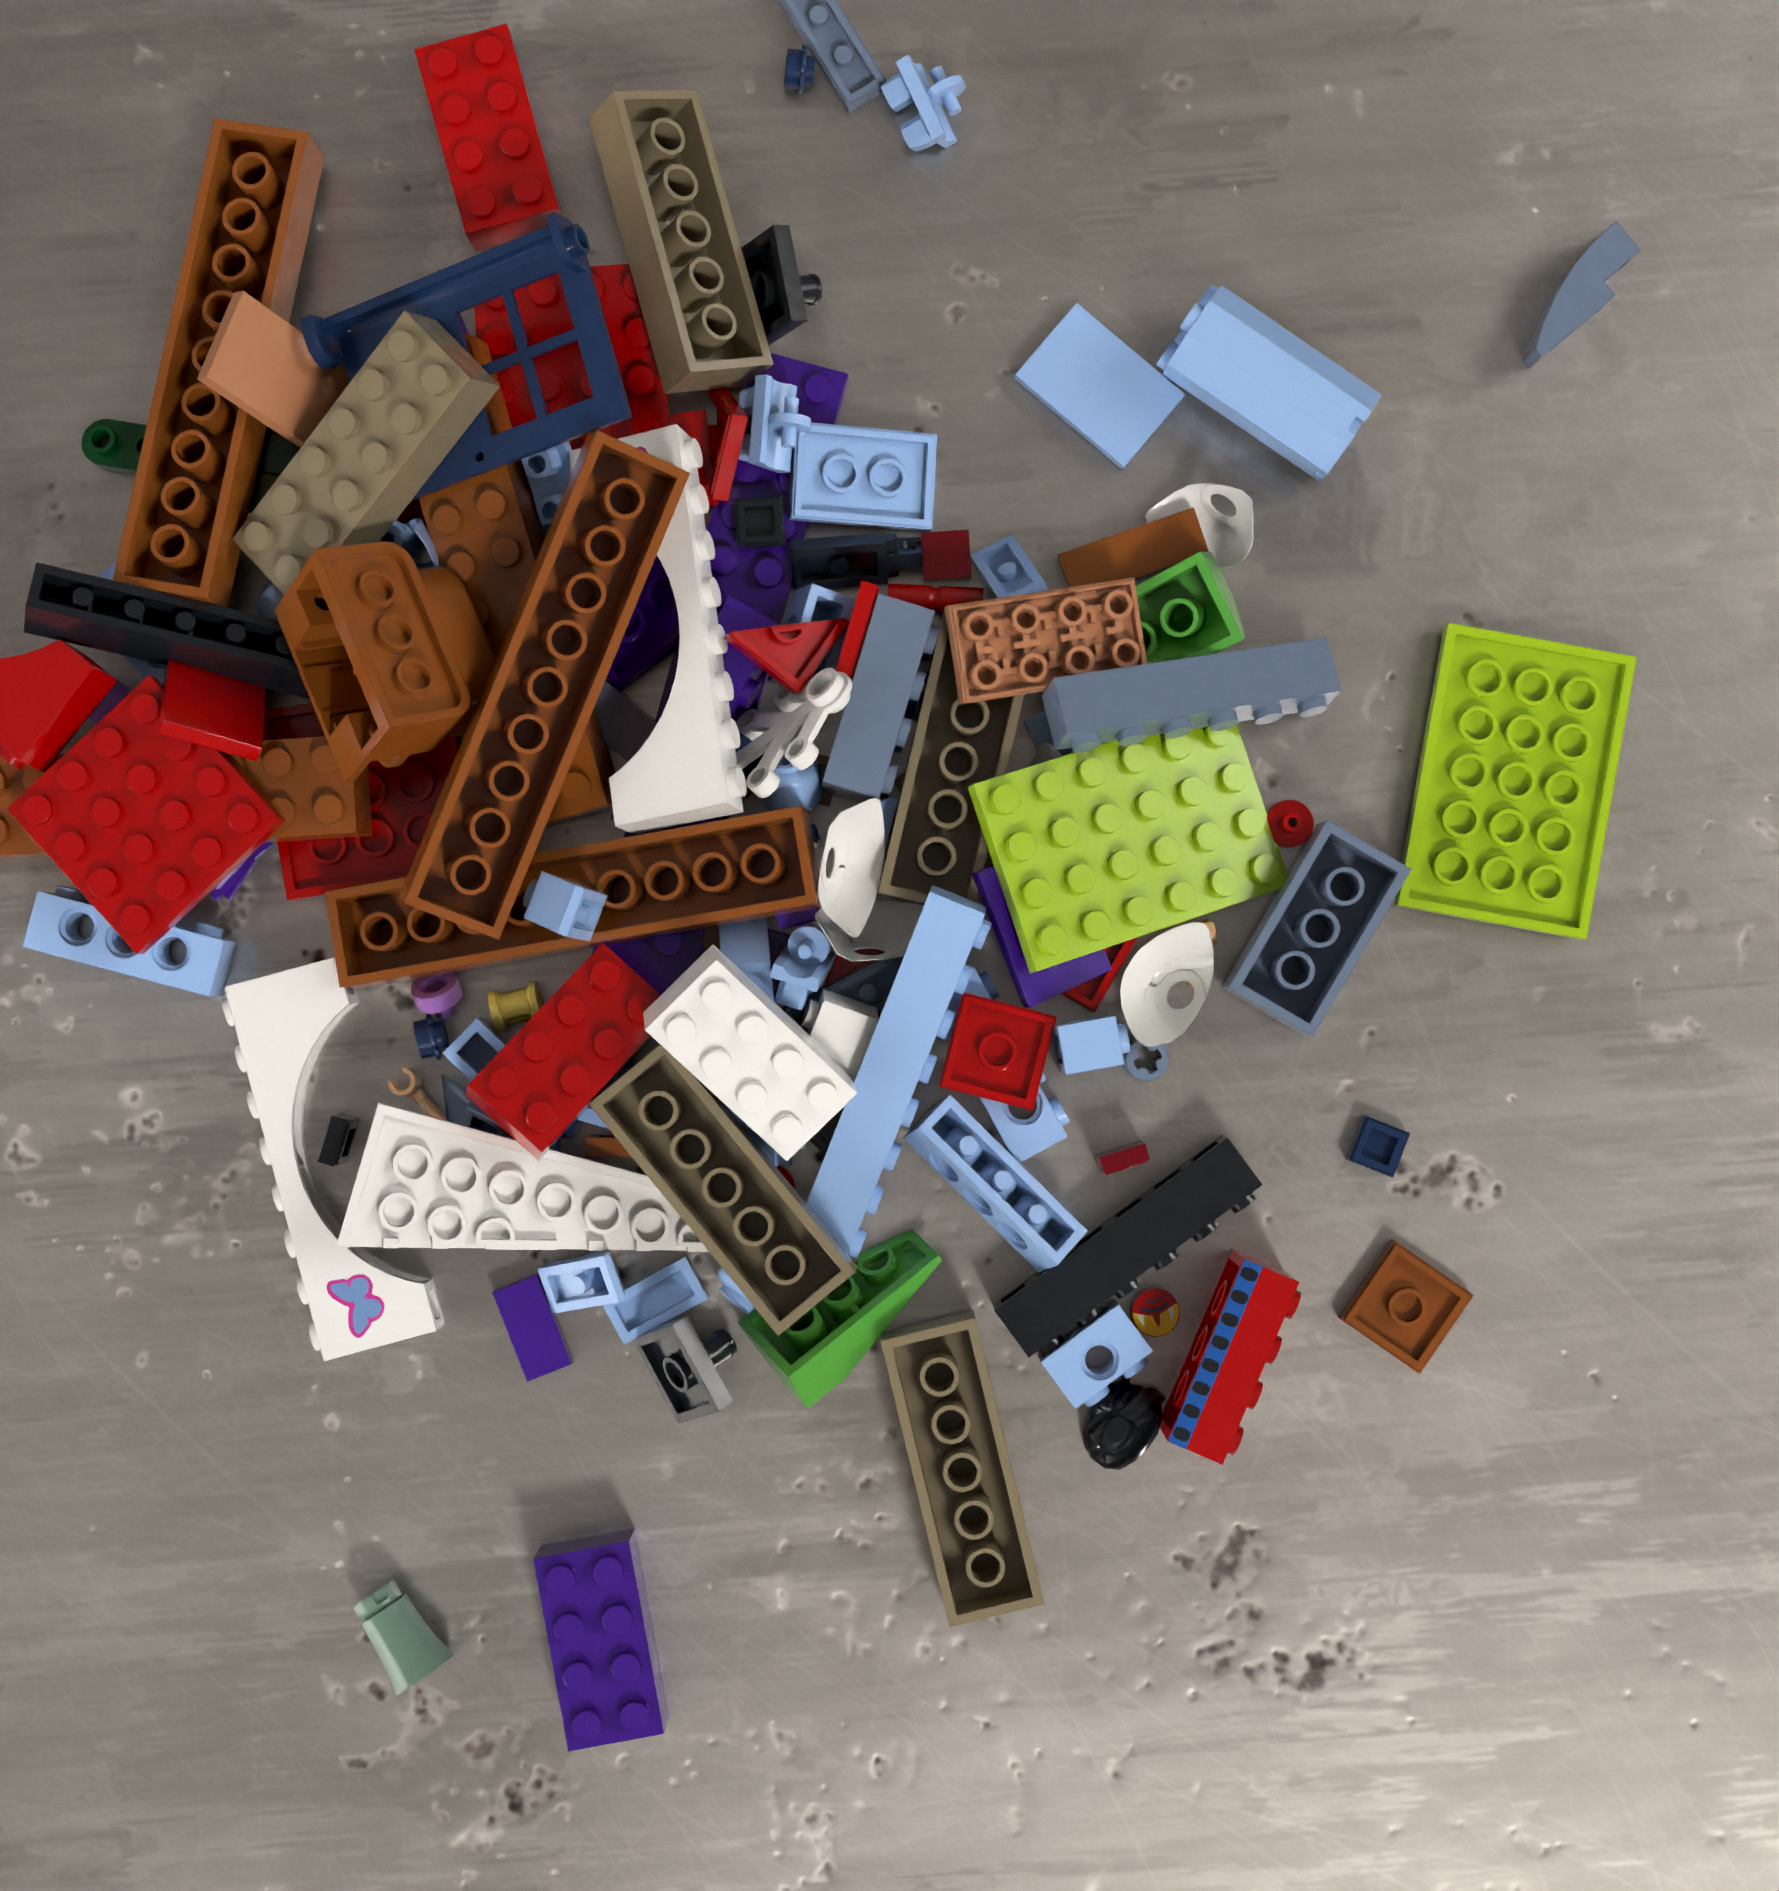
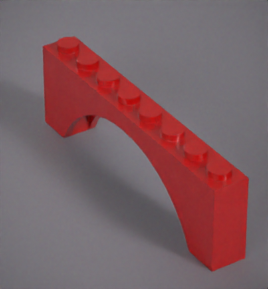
M60 639L43 648L25 654L0 658V756L20 770L25 765L45 772L118 680L86 653Z

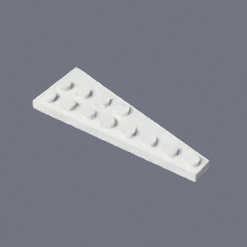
M379 1102L337 1241V1246L345 1248L405 1247L432 1249H583L589 1251L672 1250L709 1252L645 1174L549 1149L538 1161L515 1139Z

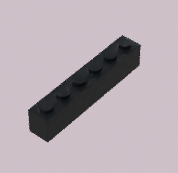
M36 562L25 606L24 633L54 640L60 639L67 643L167 665L169 659L265 687L266 689L310 698L279 621L276 619Z
M1221 1135L1081 1238L1058 1266L1041 1272H1035L993 1303L994 1311L1028 1357H1031L1037 1351L1040 1356H1044L1064 1341L1061 1334L1072 1325L1077 1323L1081 1328L1096 1319L1103 1311L1100 1305L1114 1294L1118 1299H1121L1135 1290L1141 1284L1138 1277L1152 1266L1158 1271L1173 1262L1180 1255L1177 1248L1191 1237L1195 1242H1198L1212 1233L1219 1226L1215 1221L1218 1217L1229 1209L1233 1213H1237L1250 1205L1257 1198L1254 1191L1262 1186V1183L1229 1138Z

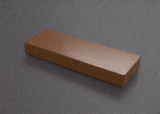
M1193 507L1060 553L1057 557L1067 587H1075L1128 578L1137 580L1166 570L1200 551L1209 552Z

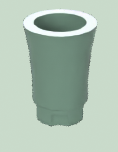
M391 1580L353 1606L357 1615L364 1621L361 1627L373 1644L385 1667L396 1695L411 1687L454 1655L434 1634L418 1613L407 1594L402 1596L394 1580Z

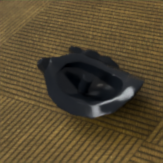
M1123 1375L1116 1382L1108 1384L1110 1392L1099 1402L1091 1406V1413L1084 1428V1446L1090 1458L1104 1469L1120 1470L1135 1462L1156 1438L1162 1423L1161 1403L1166 1399L1165 1396L1155 1388H1143L1138 1384H1130V1378L1126 1379Z

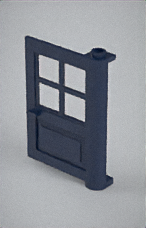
M552 213L546 216L548 225L329 317L322 318L311 314L299 319L305 343L313 360L324 370H331L345 363L349 381L351 382L404 310L437 320L470 354L459 313L503 296L518 351L484 364L482 367L489 375L521 363L537 419L493 435L484 407L411 501L632 417L587 258V254L590 252L589 241L585 231L579 224L573 225L566 217ZM559 273L574 329L529 347L514 291ZM578 341L593 397L548 414L533 358Z

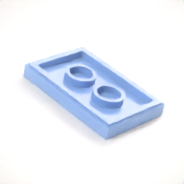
M1077 302L1014 377L1017 382L1121 470L1126 467L1186 395Z
M811 422L810 431L796 433L795 448H792L789 520L924 532L931 531L933 523L937 434Z

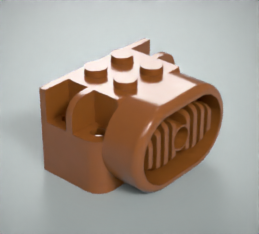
M382 541L315 549L274 612L344 783L354 782L371 761L378 760L386 768L398 767L404 763L409 755L435 749L444 738L465 735L495 662V655L471 598L460 579L450 570L440 566L417 568L410 554L403 547L392 542ZM320 598L319 607L315 604L314 599Z

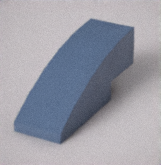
M1617 221L1607 228L1579 256L1561 278L1544 305L1531 334L1523 360L1528 368H1531L1616 296L1605 281L1625 266L1640 251V248Z

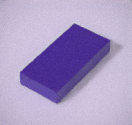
M539 1273L492 1292L527 1382L571 1365L574 1362L555 1313H552Z

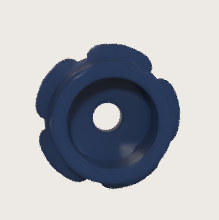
M802 45L801 50L787 48L784 89L798 90L797 94L803 93L804 86L813 87L816 57L806 55L807 47L805 45Z
M426 1014V1019L413 1022L417 1046L422 1059L436 1056L437 1060H440L442 1058L441 1049L450 1046L445 1023L443 1020L434 1021L431 1014Z

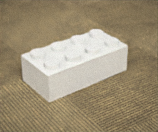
M714 944L643 1012L645 1031L786 1161L857 1094L852 1076Z

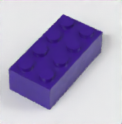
M635 1528L541 1545L533 1561L568 1752L664 1734L669 1719V1711Z

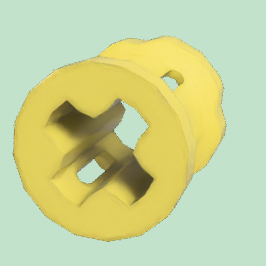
M537 981L529 982L527 988L499 993L498 990L488 992L489 1009L496 1031H505L507 1026L528 1022L544 1005L543 995Z

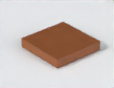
M1391 1239L1338 1318L1420 1374L1474 1295Z

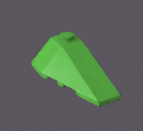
M1200 551L1136 586L1147 664L1217 654L1245 639L1233 594L1212 552Z
M911 1229L861 1252L857 1262H855L858 1266L856 1272L779 1336L755 1309L737 1323L780 1380L808 1409L848 1376L942 1260L939 1254Z

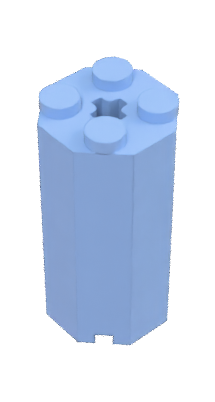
M1212 284L1208 287L1200 301L1193 306L1180 326L1182 330L1176 339L1172 340L1156 364L1164 370V376L1319 482L1323 480L1356 435L1362 421L1365 422L1382 395L1222 285L1219 289Z

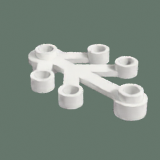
M833 668L823 669L808 684H805L800 693L795 695L781 685L775 691L772 701L782 712H758L756 709H750L739 717L736 722L739 733L752 740V742L736 753L737 767L743 769L764 753L758 766L752 770L746 780L747 787L759 798L770 796L779 786L780 776L774 770L784 753L785 758L798 770H804L814 763L818 757L819 749L813 741L829 713L839 712L850 700L852 680L846 673L837 672ZM803 725L797 738L791 742L798 728Z

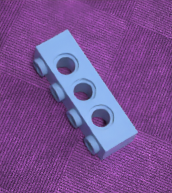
M57 885L55 893L37 891L22 947L209 997L223 996L237 941L223 938V928L200 922L195 923L194 930L175 925L145 954H136L134 951L130 952L125 947L121 936L90 902L84 901L85 896L78 889ZM89 915L93 920L94 930L92 935L84 940L78 932V924L83 916ZM177 939H181L187 947L186 958L179 965L175 964L170 957V947Z
M973 967L964 992L992 1000L999 997L1000 994L987 971L978 975ZM956 992L953 993L947 1008L955 1012L946 1036L948 1042H950L962 995ZM1044 1073L1042 1074L1040 1083L1046 1081ZM1040 1085L1035 1108L1029 1116L1024 1118L1013 1116L1009 1111L1008 1104L979 1097L1010 1154L1019 1163L1068 1137L1062 1127L1070 1122L1064 1109L1056 1097L1048 1101Z
M951 1095L934 1104L903 1137L1038 1272L1058 1266L1088 1231Z

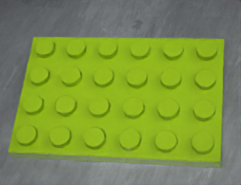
M1449 622L1444 625L1402 857V864L1412 870L1397 893L1394 906L1587 940L1636 666V656Z
M1237 725L1223 731H1211L1209 727L1196 728L1187 735L1170 739L1165 738L1164 734L1151 735L1139 743L1127 746L1119 745L1118 741L1107 742L1091 751L1068 754L978 782L968 787L1030 973L1281 889L1288 876L1278 845L1274 842L1266 819L1267 812Z

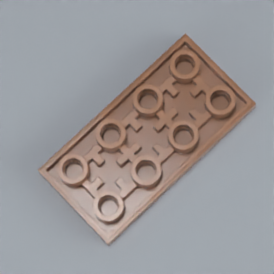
M244 291L233 293L197 380L299 448L302 447L350 383L345 363L331 370H324L319 367L308 351L303 333Z
M1134 578L944 607L959 704L1045 691L1054 677L1147 664Z

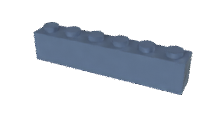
M1325 637L1054 677L1043 693L1042 700L1055 750L1072 748L1073 752L1082 753L1098 748L1101 743L1118 741L1119 745L1127 746L1145 740L1147 736L1164 734L1165 738L1170 739L1182 737L1192 732L1193 729L1209 727L1211 731H1223L1236 726L1241 721L1254 720L1255 724H1268L1279 720L1283 715L1299 713V716L1303 718L1312 717L1325 712L1328 709V705L1342 689L1328 640Z

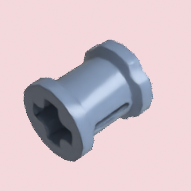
M1135 1038L1129 1041L1130 1052L1122 1054L1124 1060L1123 1067L1128 1074L1140 1080L1151 1081L1158 1079L1165 1073L1169 1064V1055L1163 1044L1149 1047L1139 1043ZM1141 1046L1145 1050L1156 1052V1057L1150 1060L1153 1068L1149 1071L1142 1066L1135 1067L1133 1062L1139 1058L1137 1049Z

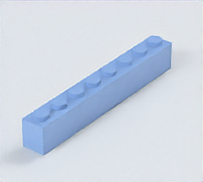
M934 885L930 889L854 1081L857 1094L843 1109L806 1202L845 1252L855 1258L858 1257L867 1234L866 1230L859 1228L865 1212L875 1215L885 1189L877 1185L883 1168L892 1172L900 1153L902 1144L894 1141L900 1125L910 1128L920 1101L912 1098L918 1081L927 1084L935 1066L937 1056L930 1054L936 1036L942 1039L946 1038L955 1016V1012L947 1009L954 992L963 995L972 974L973 967L965 964L972 947L981 950L992 923L983 919L987 906Z

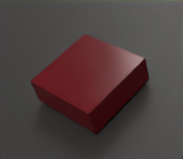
M969 529L921 532L924 583L971 580Z
M1141 1140L1095 1154L1100 1171L1106 1175L1147 1163L1150 1160L1146 1144Z

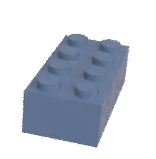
M878 594L853 677L850 700L844 707L821 787L824 789L823 792L857 803H862L872 798L879 799L882 797L887 799L889 794H891L899 767L890 764L893 751L902 753L912 724L911 719L904 717L907 706L915 708L919 700L926 673L917 670L920 660L929 662L940 630L939 626L931 624L935 610Z
M1329 820L1317 823L1288 872L1281 889H1278L1221 988L1302 1036L1313 1037L1412 869Z

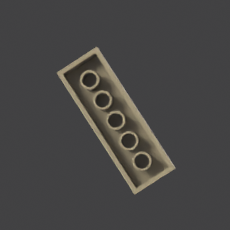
M697 89L611 91L591 114L589 122L664 393L746 386L755 380V376L761 375L774 364Z
M404 310L232 540L284 595L315 549L379 542L496 393L500 385L437 320ZM320 598L314 599L315 604L319 607Z
M945 608L939 623L940 630L929 666L877 892L878 895L921 905L925 904L932 885L974 902L977 901L978 889L971 873L984 868L988 847L968 787L975 783L1006 774L1024 694L959 704Z
M659 1045L589 1103L590 1107L778 1336L856 1272L858 1266L726 1105L662 1045Z
M974 1310L883 1332L880 1336L881 1346L949 1627L1045 1604Z

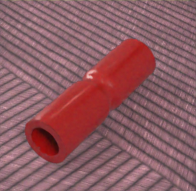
M888 583L889 597L935 610L936 613L941 615L946 606L983 600L984 588L956 586L934 588L930 585Z

